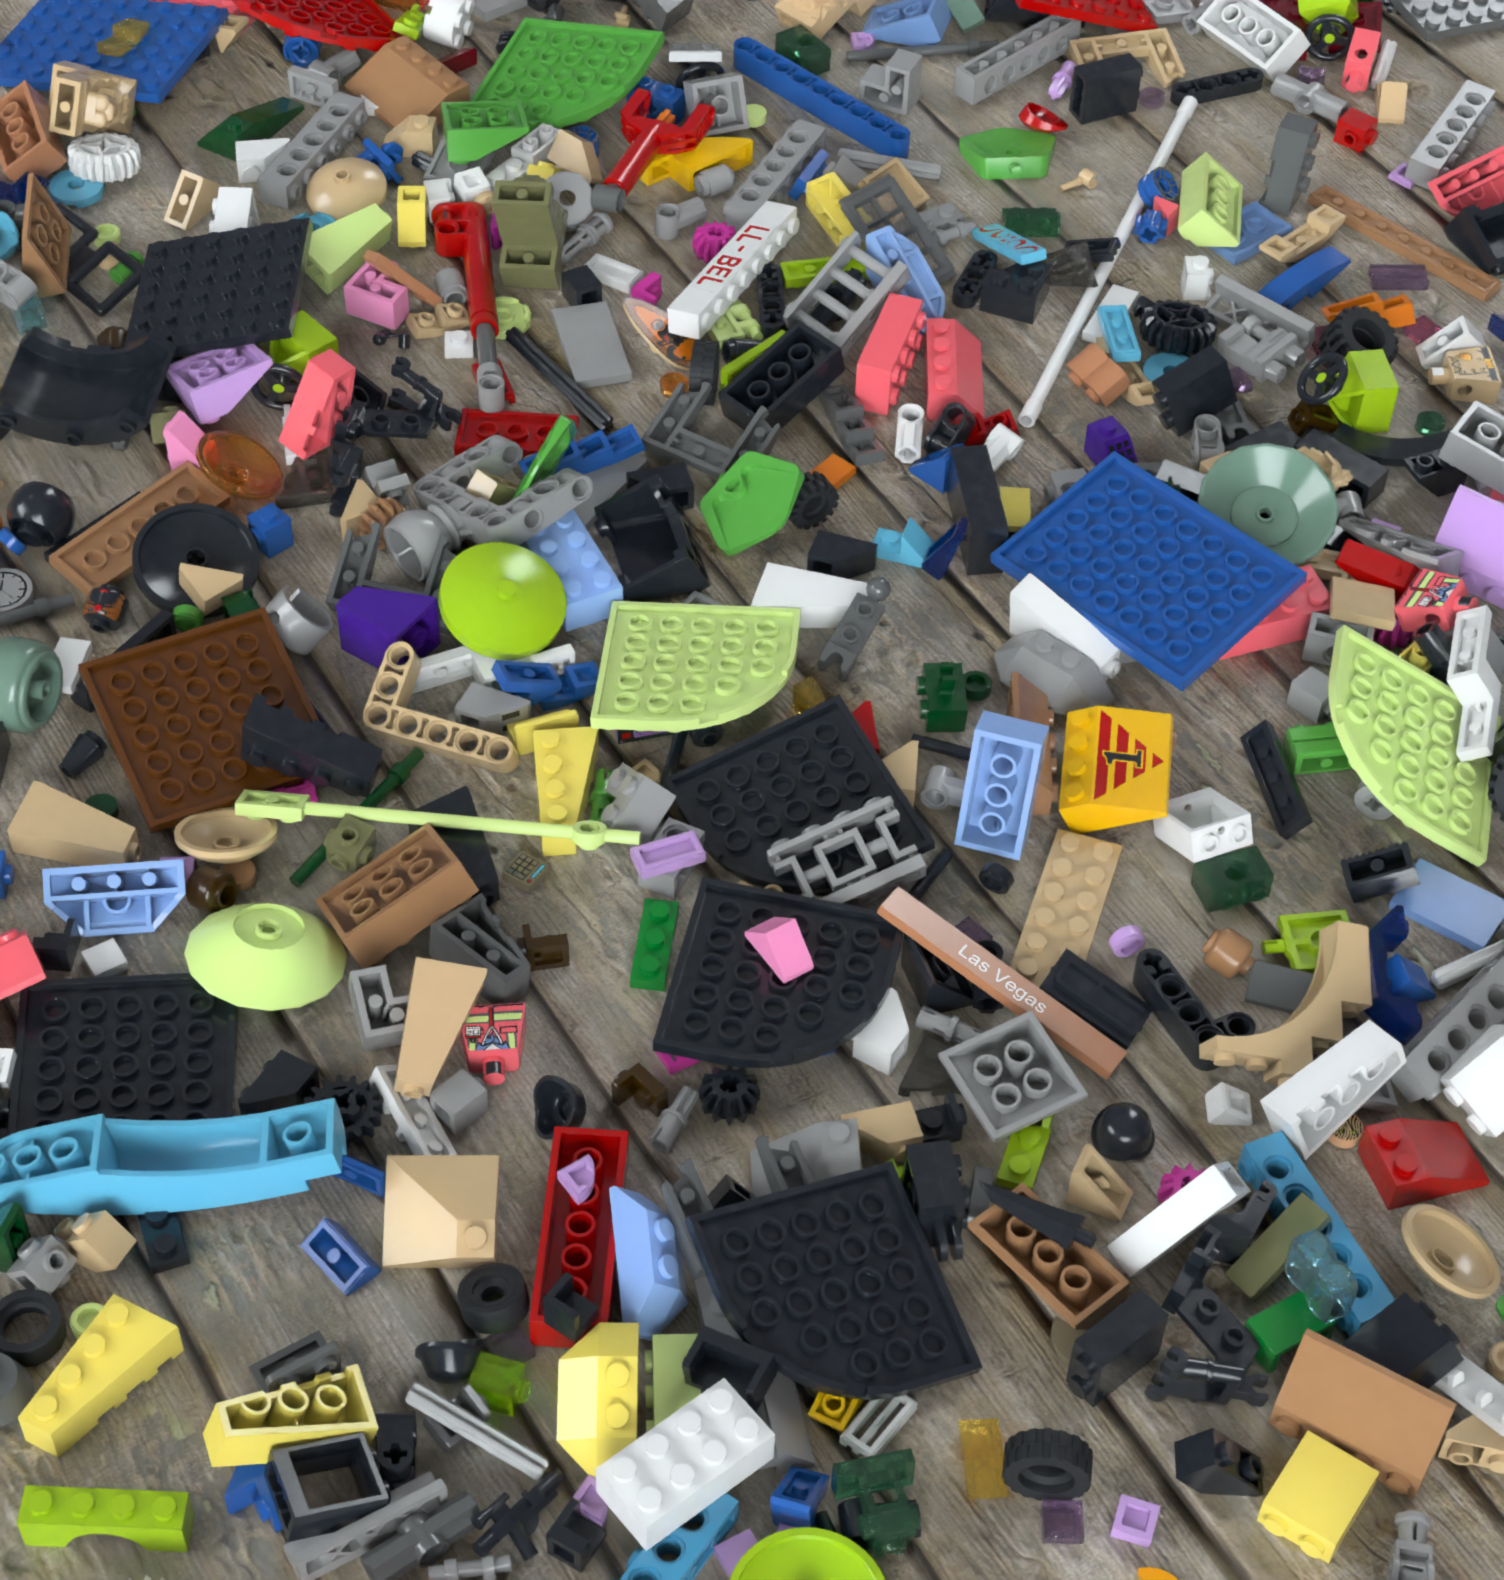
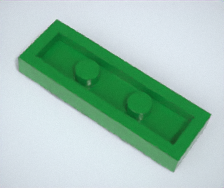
M645 898L630 976V988L665 992L679 913V902Z

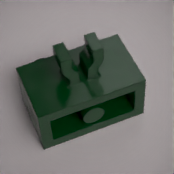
M923 663L922 676L916 677V695H922V700H919L918 713L919 719H924L926 732H964L968 707L962 663Z

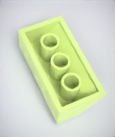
M1207 152L1182 171L1178 231L1185 240H1190L1196 246L1237 247L1240 244L1243 185Z

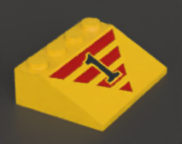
M1094 706L1067 712L1059 812L1071 832L1081 834L1168 817L1174 720L1172 714L1107 706Z

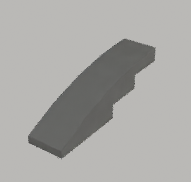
M845 384L826 387L818 397L837 438L856 467L885 461L884 450L874 439V428L864 417L862 403Z

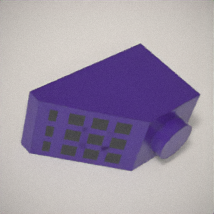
M1113 415L1087 424L1084 452L1096 465L1113 451L1132 463H1138L1129 433Z

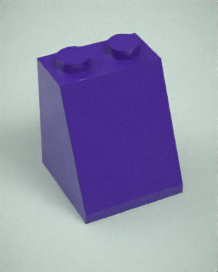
M356 586L347 595L342 596L336 604L341 649L377 669L381 666L386 650L395 642L402 641L408 643L419 658L427 657L441 644L437 599L432 596ZM410 656L401 657L397 665L405 664Z

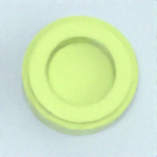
M748 104L749 127L755 128L764 125L767 120L766 109L758 104Z
M105 223L95 227L99 235L93 242L97 247H101L107 241H115L117 244L121 242L120 229L116 225Z
M90 1302L80 1305L73 1311L70 1317V1327L77 1340L104 1307L103 1305Z

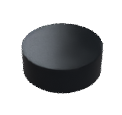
M986 863L979 873V880L982 885L996 894H1006L1014 883V877L1011 872L998 863Z

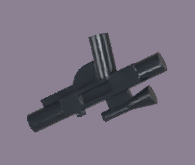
M553 1468L529 1492L524 1490L521 1493L522 1498L511 1509L505 1503L510 1496L504 1492L488 1508L472 1516L471 1522L479 1530L484 1528L490 1518L495 1523L472 1544L474 1552L478 1556L484 1557L509 1534L525 1562L536 1556L539 1552L529 1536L536 1530L539 1524V1512L558 1495L555 1489L565 1480L564 1474L559 1469Z

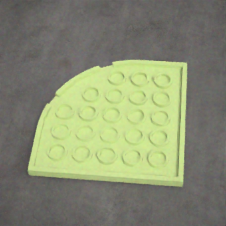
M612 601L590 717L591 728L679 733L685 730L723 724L750 714L772 699L785 686L793 672L797 658L801 609Z
M1343 625L1336 631L1328 682V700L1333 725L1341 746L1348 757L1350 766L1357 772L1376 798L1399 818L1406 827L1412 828L1434 843L1479 867L1487 861L1492 814V801L1488 798V782L1494 763L1486 757L1461 762L1458 758L1456 749L1463 706L1450 686L1348 626ZM1499 715L1497 717L1496 731L1501 725V716Z

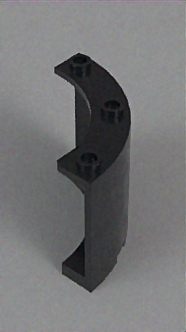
M33 326L21 339L0 390V426L38 439L69 444L71 446L108 444L129 438L148 426L177 345L151 330L145 336L127 343L125 348L114 349L113 346L88 345L87 349L71 346V341L54 336Z

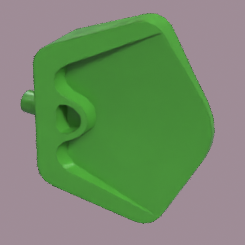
M995 128L961 137L959 139V152L978 176L983 179L1042 178L1048 173L1055 152L1056 137L1052 134L1015 128Z
M563 414L557 418L519 484L512 500L536 482L550 475L553 476L577 433L574 420Z
M749 451L744 453L726 473L719 475L718 482L700 501V510L717 546L727 556H734L769 538L784 526L791 514L804 481L805 475L794 463L755 451Z

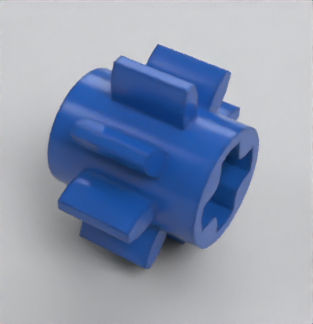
M1146 209L1143 216L1137 214L1133 234H1138L1141 242L1155 244L1158 238L1165 239L1168 219H1163L1161 211Z

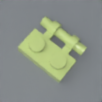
M740 299L733 302L725 314L707 331L713 341H719L720 350L722 349L723 342L728 341L731 337L745 339V335L753 340H762L763 338L759 322L756 319H752L751 310Z

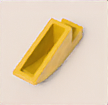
M704 137L695 150L680 154H657L640 177V180L647 186L671 177L688 192H692L695 190L694 177L698 176L701 171L725 164L735 172L752 164L753 141L750 138Z

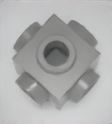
M57 1236L31 1237L18 1249L17 1255L19 1257L6 1274L23 1290L36 1289L51 1295L54 1290L60 1289L70 1279V1270L78 1260L69 1252L68 1244Z

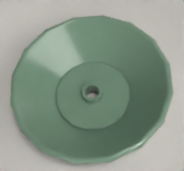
M1271 443L1241 446L1217 459L1202 479L1197 504L1295 566L1301 565L1322 551L1335 533L1339 512L1333 483L1318 463L1294 448ZM1266 513L1270 518H1262L1260 514Z

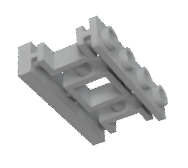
M881 796L874 797L868 800L863 805L864 807L856 811H843L837 814L833 821L822 826L820 824L812 825L803 830L802 835L791 840L789 838L780 839L771 845V849L767 850L768 862L773 868L775 876L777 877L792 870L803 892L800 896L815 898L809 884L826 877L833 893L820 898V900L857 907L894 891L898 886L901 888L925 877L927 865L921 853L918 854L915 844L900 851L898 850L887 828L900 822V814L895 809L891 796L885 798ZM875 821V826L881 837L865 844L858 828ZM854 842L865 866L840 878H836L825 855ZM813 849L819 865L803 872L795 856ZM887 849L895 865L877 873V867L871 856Z

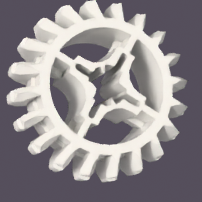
M96 132L92 135L85 134V137L79 136L76 140L70 142L67 152L70 172L76 177H81V180H90L92 183L95 181L101 183H113V181L117 180L124 181V178H132L141 169L142 157L139 144L134 139L128 138L126 135H118V133Z

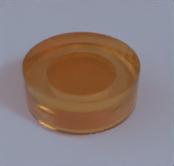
M670 372L663 375L660 379L661 394L669 398L679 382H683L684 392H688V378L678 372Z

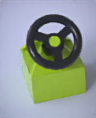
M1298 0L1299 13L1305 23L1308 24L1304 35L1311 44L1307 48L1310 55L1321 61H1336L1345 57L1348 54L1355 31L1352 24L1359 17L1357 0ZM1313 31L1320 35V41L1314 46L1311 40ZM1347 31L1348 37L1340 36L1343 32ZM1338 44L1344 46L1336 53L1327 54L1320 52L1327 45Z
M304 310L297 312L293 337L270 341L269 357L272 359L273 365L264 373L263 377L269 382L271 391L265 396L259 389L258 380L250 389L253 396L261 404L271 409L284 411V404H290L291 407L293 400L286 402L276 401L279 395H284L286 392H297L308 360L329 349H332L339 355L338 339Z
M1383 349L1349 351L1345 358L1338 353L1328 352L1315 357L1304 367L1297 382V393L1304 403L1319 405L1328 402L1342 423L1366 433L1388 432L1399 385ZM1324 362H1336L1327 370L1319 372L1314 370ZM1308 378L1314 380L1316 385L1314 396H1310L1306 392Z

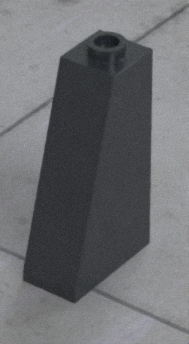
M467 786L412 810L478 817ZM408 824L409 835L423 825ZM432 826L459 859L479 889L472 898L482 893L486 899L487 907L500 900L498 875L483 831Z

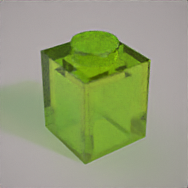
M481 1351L467 1383L472 1386L475 1392L485 1397L489 1410L514 1417L519 1403L525 1404L531 1388V1381L527 1380L526 1364Z

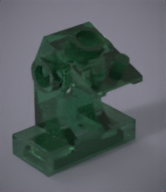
M911 1448L833 1463L831 1489L835 1500L857 1497L860 1500L864 1514L858 1515L860 1535L863 1540H867L866 1552L868 1554L875 1553L876 1559L885 1558V1554H905L907 1545L916 1535L915 1530L920 1529L917 1507L915 1504L909 1505L904 1490L905 1486L913 1485L916 1461ZM889 1491L894 1502L876 1506L872 1493Z

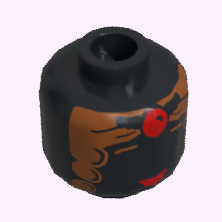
M103 584L89 592L82 613L83 618L90 624L89 627L98 633H107L108 630H118L123 625L129 608V601L120 588L110 584Z

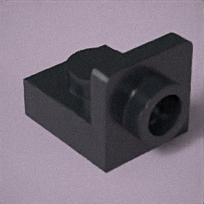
M953 1092L945 1093L943 1105L915 1111L923 1133V1143L943 1140L956 1142L961 1140L963 1125L967 1124V1116L963 1104H957Z

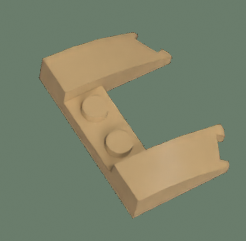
M1166 28L1069 40L1066 56L1069 61L1074 62L1077 66L1131 53L1134 58L1144 57L1153 75L1163 88L1171 86L1172 80L1177 77L1184 78L1186 74Z

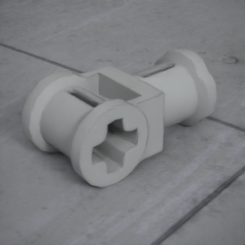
M1407 1510L1397 1513L1394 1525L1398 1528V1539L1395 1540L1390 1552L1386 1580H1434L1435 1562L1432 1560L1433 1546L1426 1544L1427 1531L1431 1529V1518L1419 1511Z

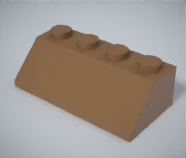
M1011 672L1006 716L1050 726L1049 729H1053L1054 709H1048L1047 695L1018 672ZM1048 732L1032 815H1050L1051 802H1057L1058 782H1052V777H1056L1057 759L1056 757H1051V753L1055 751V733Z
M1023 1182L1010 1191L1045 1203ZM995 1204L968 1223V1228L1075 1330L1090 1329L1127 1300L1130 1281L1094 1248L1090 1249L1074 1241L1068 1251Z

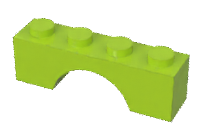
M25 1485L17 1525L25 1546L66 1547L72 1539L79 1536L108 1534L132 1540L147 1551L188 1553L195 1514L189 1492Z

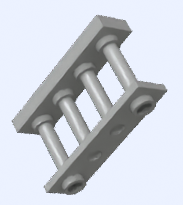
M855 230L849 237H845L840 242L837 252L796 301H791L787 305L783 315L788 329L799 320L804 324L812 326L810 327L812 329L813 327L816 328L819 334L841 348L843 360L878 319L889 293L899 294L911 279L908 266L901 261H898L894 267L888 268L861 250V238ZM852 258L882 277V281L875 289L872 288L870 290L843 271V268ZM834 279L864 299V303L858 310H850L824 292ZM816 301L846 320V324L839 332L834 333L807 314V311Z

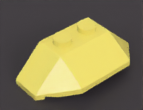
M831 172L806 183L805 205L838 247L840 242L845 237H849L855 229L841 210V205L838 202L851 193L836 173ZM862 207L856 209L865 224L872 221V218L865 213ZM861 240L862 247L860 249L866 252V246Z
M600 1322L559 1359L557 1442L588 1475L596 1477L595 1469L637 1440L639 1323Z

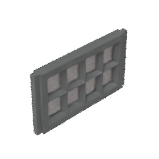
M890 174L877 179L838 201L841 205V210L855 231L859 233L865 246L867 234L890 225L895 229V232L905 236L919 247L939 285L957 275L954 271V266L902 188Z

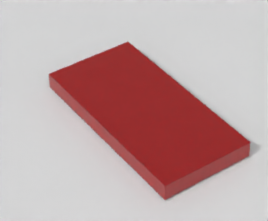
M462 408V420L458 426L454 454L459 455L467 449L475 447L490 436L501 435L516 442L522 448L523 460V457L539 451L560 414L515 411L486 413L481 409ZM565 415L570 419L574 420L577 433L574 437V441L576 442L579 429V416Z

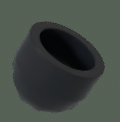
M1139 296L1133 306L1134 316L1137 317L1139 314L1142 316L1144 309L1154 302L1145 296Z

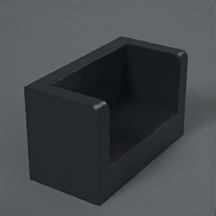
M703 1325L682 1362L686 1384L706 1391L725 1378L755 1413L777 1375L773 1353Z

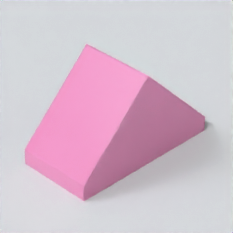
M773 917L745 931V937L783 983L813 969V961L795 918Z

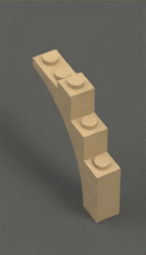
M1336 921L1320 930L1319 951L1313 979L1306 995L1288 1019L1277 1028L1250 1036L1216 1035L1199 1045V1059L1214 1061L1216 1066L1225 1067L1237 1064L1245 1066L1248 1071H1263V1082L1277 1084L1279 1087L1313 1061V1054H1323L1343 1039L1342 1018L1357 1017L1358 1013L1372 1006L1368 926Z

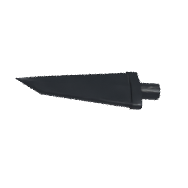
M979 1181L992 1203L1053 1240L1060 1247L1069 1251L1075 1241L1090 1249L1093 1248L1097 1235L1082 1228L1086 1219L1084 1216Z

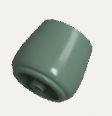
M0 636V721H3L7 732H34L49 722L60 701L63 687V669L60 659L45 642L25 637Z

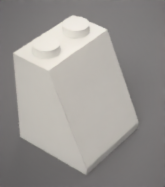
M1493 1024L1439 1079L1446 1087L1443 1093L1447 1099L1456 1107L1460 1105L1469 1115L1466 1118L1467 1123L1478 1135L1484 1134L1485 1136L1497 1137L1504 1131V1024Z

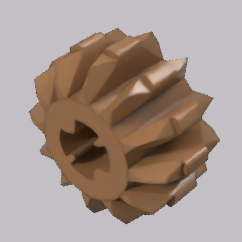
M389 496L384 499L377 497L374 504L368 503V509L365 512H360L363 518L357 523L360 528L359 534L361 536L371 534V524L381 523L382 531L378 549H388L383 535L384 527L395 516L403 511H407L406 508Z

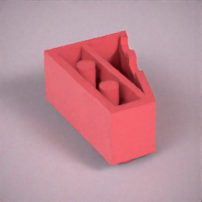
M332 349L315 355L308 360L278 440L302 460L331 445L330 441L334 436L337 420L342 422L345 406H351L356 367Z

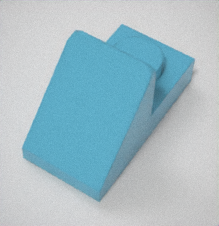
M909 518L903 533L879 527L873 543L878 544L877 558L929 570L937 551V544L912 518Z

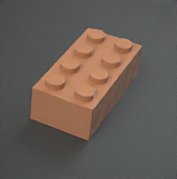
M26 80L0 98V163L3 172L24 192L27 189L28 174L34 173L41 183L45 177L59 170L67 162L58 133L49 131L51 113L47 101Z

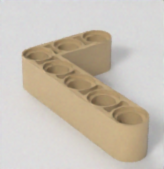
M398 641L388 647L363 711L364 723L375 736L499 773H509L517 768L520 756L508 738L407 709L421 670V660L413 648L406 642ZM410 656L405 664L397 665L401 657ZM399 685L394 694L386 695L388 688ZM387 715V719L383 724L375 725L378 717ZM417 723V728L414 732L405 734V730L410 724ZM448 732L444 741L435 742V738L439 733ZM478 741V745L474 750L465 751V747L469 742ZM500 750H509L508 755L504 759L495 760V756Z

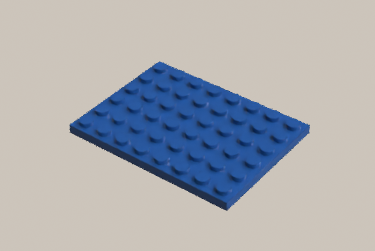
M39 0L0 44V86L15 88L26 80L35 90L50 92L53 63L69 61L90 66V69L136 79L135 101L160 104L219 32V26L224 25V21L227 22L229 16L228 9L215 6H197L191 3L176 4L169 1Z
M1115 451L990 554L992 564L1019 582L1029 573L1034 575L1086 618L1115 647L1182 692L1305 583L1307 572Z

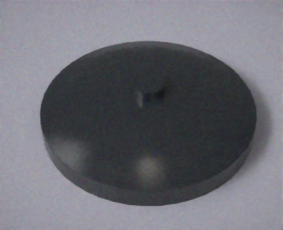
M186 503L169 507L154 515L144 524L136 536L133 545L132 569L135 581L144 596L159 609L172 613L173 609L178 605L187 604L197 607L179 584L180 563L244 574V591L253 589L257 581L259 550L251 531L232 513L213 505ZM221 606L204 616V619L224 614L223 607Z

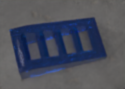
M965 517L959 519L928 547L921 564V569L937 580L944 576L963 539L968 519Z

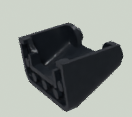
M1504 202L1483 210L1476 207L1475 204L1463 208L1443 229L1447 239L1488 275L1493 274L1494 276L1503 274Z
M658 473L594 507L598 519L594 521L595 527L602 538L607 536L612 542L622 572L618 576V580L623 586V601L627 599L634 602L656 600L690 594L694 591L701 592L711 586L686 514Z

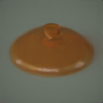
M224 430L212 431L205 434L196 447V458L204 475L216 487L234 497L245 500H263L274 496L282 485L283 474L277 460L265 447L245 435Z

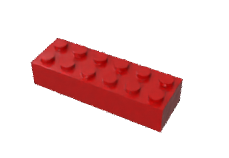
M554 1126L529 1317L530 1343L533 1346L572 1348L576 1344L544 1323L543 1297L565 1272L570 1273L574 1277V1291L599 1307V1316L578 1341L598 1323H611L617 1262L609 1188L617 1186L626 1189L629 1162V1131ZM589 1154L594 1162L595 1185L589 1197L577 1205L557 1179V1171Z

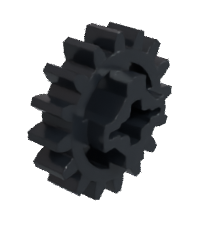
M337 1075L335 1083H330L325 1078L323 1079V1088L319 1089L313 1086L311 1088L312 1098L305 1097L303 1100L304 1104L335 1098L344 1125L347 1149L351 1141H355L359 1146L363 1145L362 1136L366 1135L372 1138L375 1135L374 1127L381 1126L382 1124L381 1114H383L382 1101L379 1100L378 1090H370V1084L367 1080L363 1081L360 1085L357 1084L355 1075H352L349 1081H343L342 1076ZM363 1105L367 1108L365 1114L362 1113Z

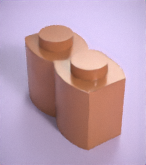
M1093 342L1066 364L1070 372L1067 375L1069 380L1078 389L1083 386L1086 389L1084 393L1095 405L1099 402L1104 407H1107L1132 384L1122 368Z

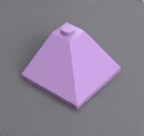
M241 345L203 351L170 364L166 377L191 416L201 425L212 424L234 408L273 365V361L256 345Z

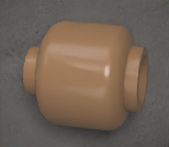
M1229 927L1221 931L1216 928L1201 949V952L1205 954L1203 958L1205 965L1226 979L1233 978L1237 973L1244 976L1255 961V958L1250 956L1253 950V943Z

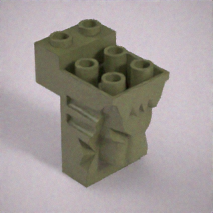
M524 175L523 177L515 178L513 181L495 180L492 207L503 244L499 271L504 287L559 289L563 267L561 257L568 210L563 209L553 199L554 188L552 182H546L539 175Z

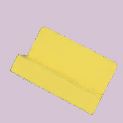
M575 709L560 710L508 724L507 734L518 751L519 756L534 752L533 730L579 727V715Z

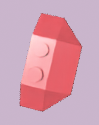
M1504 145L1428 182L1427 184L1439 206L1453 217H1456L1463 208L1474 204L1483 210L1504 202Z

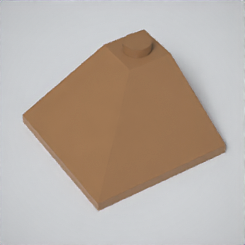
M30 173L27 178L22 230V273L35 283L38 292L33 297L34 299H40L66 293L72 227L34 173Z

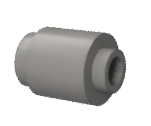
M725 164L701 171L698 176L694 177V187L700 197L706 196L707 198L732 190L736 182L734 171Z
M445 268L439 271L435 276L434 282L438 295L443 298L442 303L457 302L464 305L467 291L460 271L455 268Z

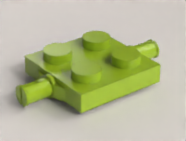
M1346 909L1279 915L1277 927L1281 939L1262 940L1261 950L1263 955L1283 953L1288 959L1291 969L1314 974L1319 951V931L1336 921L1350 922ZM1378 930L1369 931V945L1379 944Z

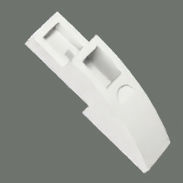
M542 123L511 147V157L485 176L491 185V191L494 192L495 180L513 181L517 177L526 175L528 164L538 165V161L549 163L550 160L546 157L559 129Z

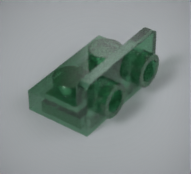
M1002 208V226L1022 237H1058L1061 216L1060 212L1056 211V208Z

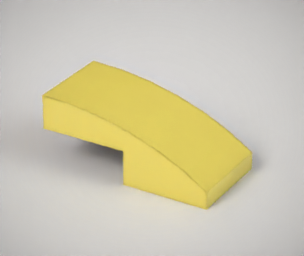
M1000 486L999 494L1009 527L1008 531L1018 532L1030 522V488Z

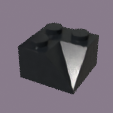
M1038 261L1026 265L1015 263L1004 270L990 268L982 283L979 311L1033 325L1049 293L1052 265Z

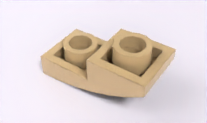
M457 302L437 303L434 313H408L406 324L415 340L443 336L445 331L461 330L470 325L468 311L463 303Z

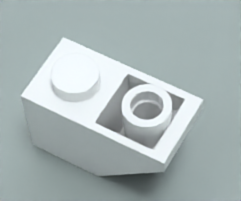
M890 988L888 996L873 1020L851 1039L854 1041L852 1057L888 1076L907 1053L909 1027L898 992L893 988Z

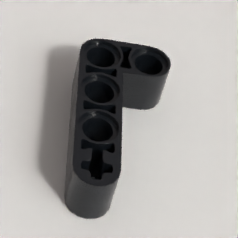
M1148 948L1139 952L1132 981L1138 993L1148 1005L1154 1008L1152 1011L1195 1068L1201 1071H1211L1222 1067L1214 1065V1061L1199 1059V1045L1216 1035H1254L1256 1029L1254 1019L1244 1012H1233L1214 1020L1162 951Z

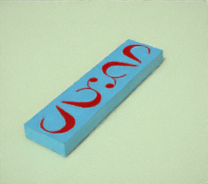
M997 223L972 229L973 239L1020 265L1042 261L1047 258L1045 248Z

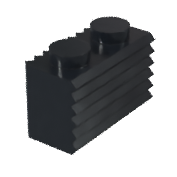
M1404 841L1401 845L1396 843L1394 847L1391 845L1387 849L1383 847L1381 851L1376 849L1374 853L1369 851L1368 854L1362 853L1361 856L1356 855L1354 858L1349 856L1348 860L1342 859L1340 862L1348 891L1354 903L1421 884L1408 843Z

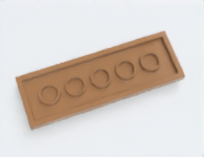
M187 460L49 555V564L88 597L89 592L93 588L100 587L103 584L115 585L133 572L132 550L136 536L144 524L154 515L169 507L186 503L208 504L223 509L230 504V495Z

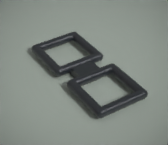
M59 202L56 206L65 219L84 233L70 246L68 269L72 273L67 278V291L96 315L103 317L139 285L143 266L112 241L105 242L94 252L88 246L98 237V230L64 203ZM22 236L19 237V245L17 247L20 253H22ZM110 254L132 271L133 274L100 303L77 284Z

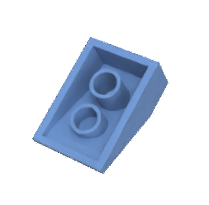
M899 0L872 8L862 32L874 34L875 40L908 46L936 45L942 40L952 14L946 0Z

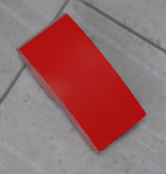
M1010 409L982 420L980 413L974 414L976 425L964 446L984 445L989 434L999 423H1002L1020 436ZM961 420L954 422V425L960 423Z

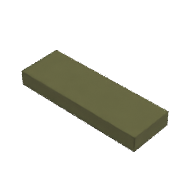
M1301 1192L1224 1273L1225 1276L1255 1302L1332 1221L1331 1217Z

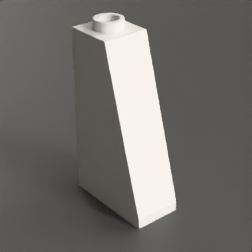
M767 562L751 606L800 608V628H837L857 592L868 596L866 593L867 583Z
M1029 573L1010 592V632L1012 634L1020 635L1042 629L1092 659L1105 682L1108 678L1112 679L1117 675L1121 668L1120 649L1115 647L1086 618L1038 578Z
M1229 1161L1213 1164L1110 1243L1107 1248L1112 1253L1109 1256L1112 1264L1121 1274L1127 1273L1129 1277L1140 1274L1207 1225L1212 1217L1222 1214L1249 1194L1251 1190Z

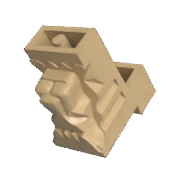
M779 0L774 9L781 24L817 44L847 10L862 17L876 0Z
M61 61L53 63L48 103L51 113L49 131L72 137L81 136L84 131L95 133L96 131L106 132L107 130L131 133L137 80L90 69V66L74 62Z

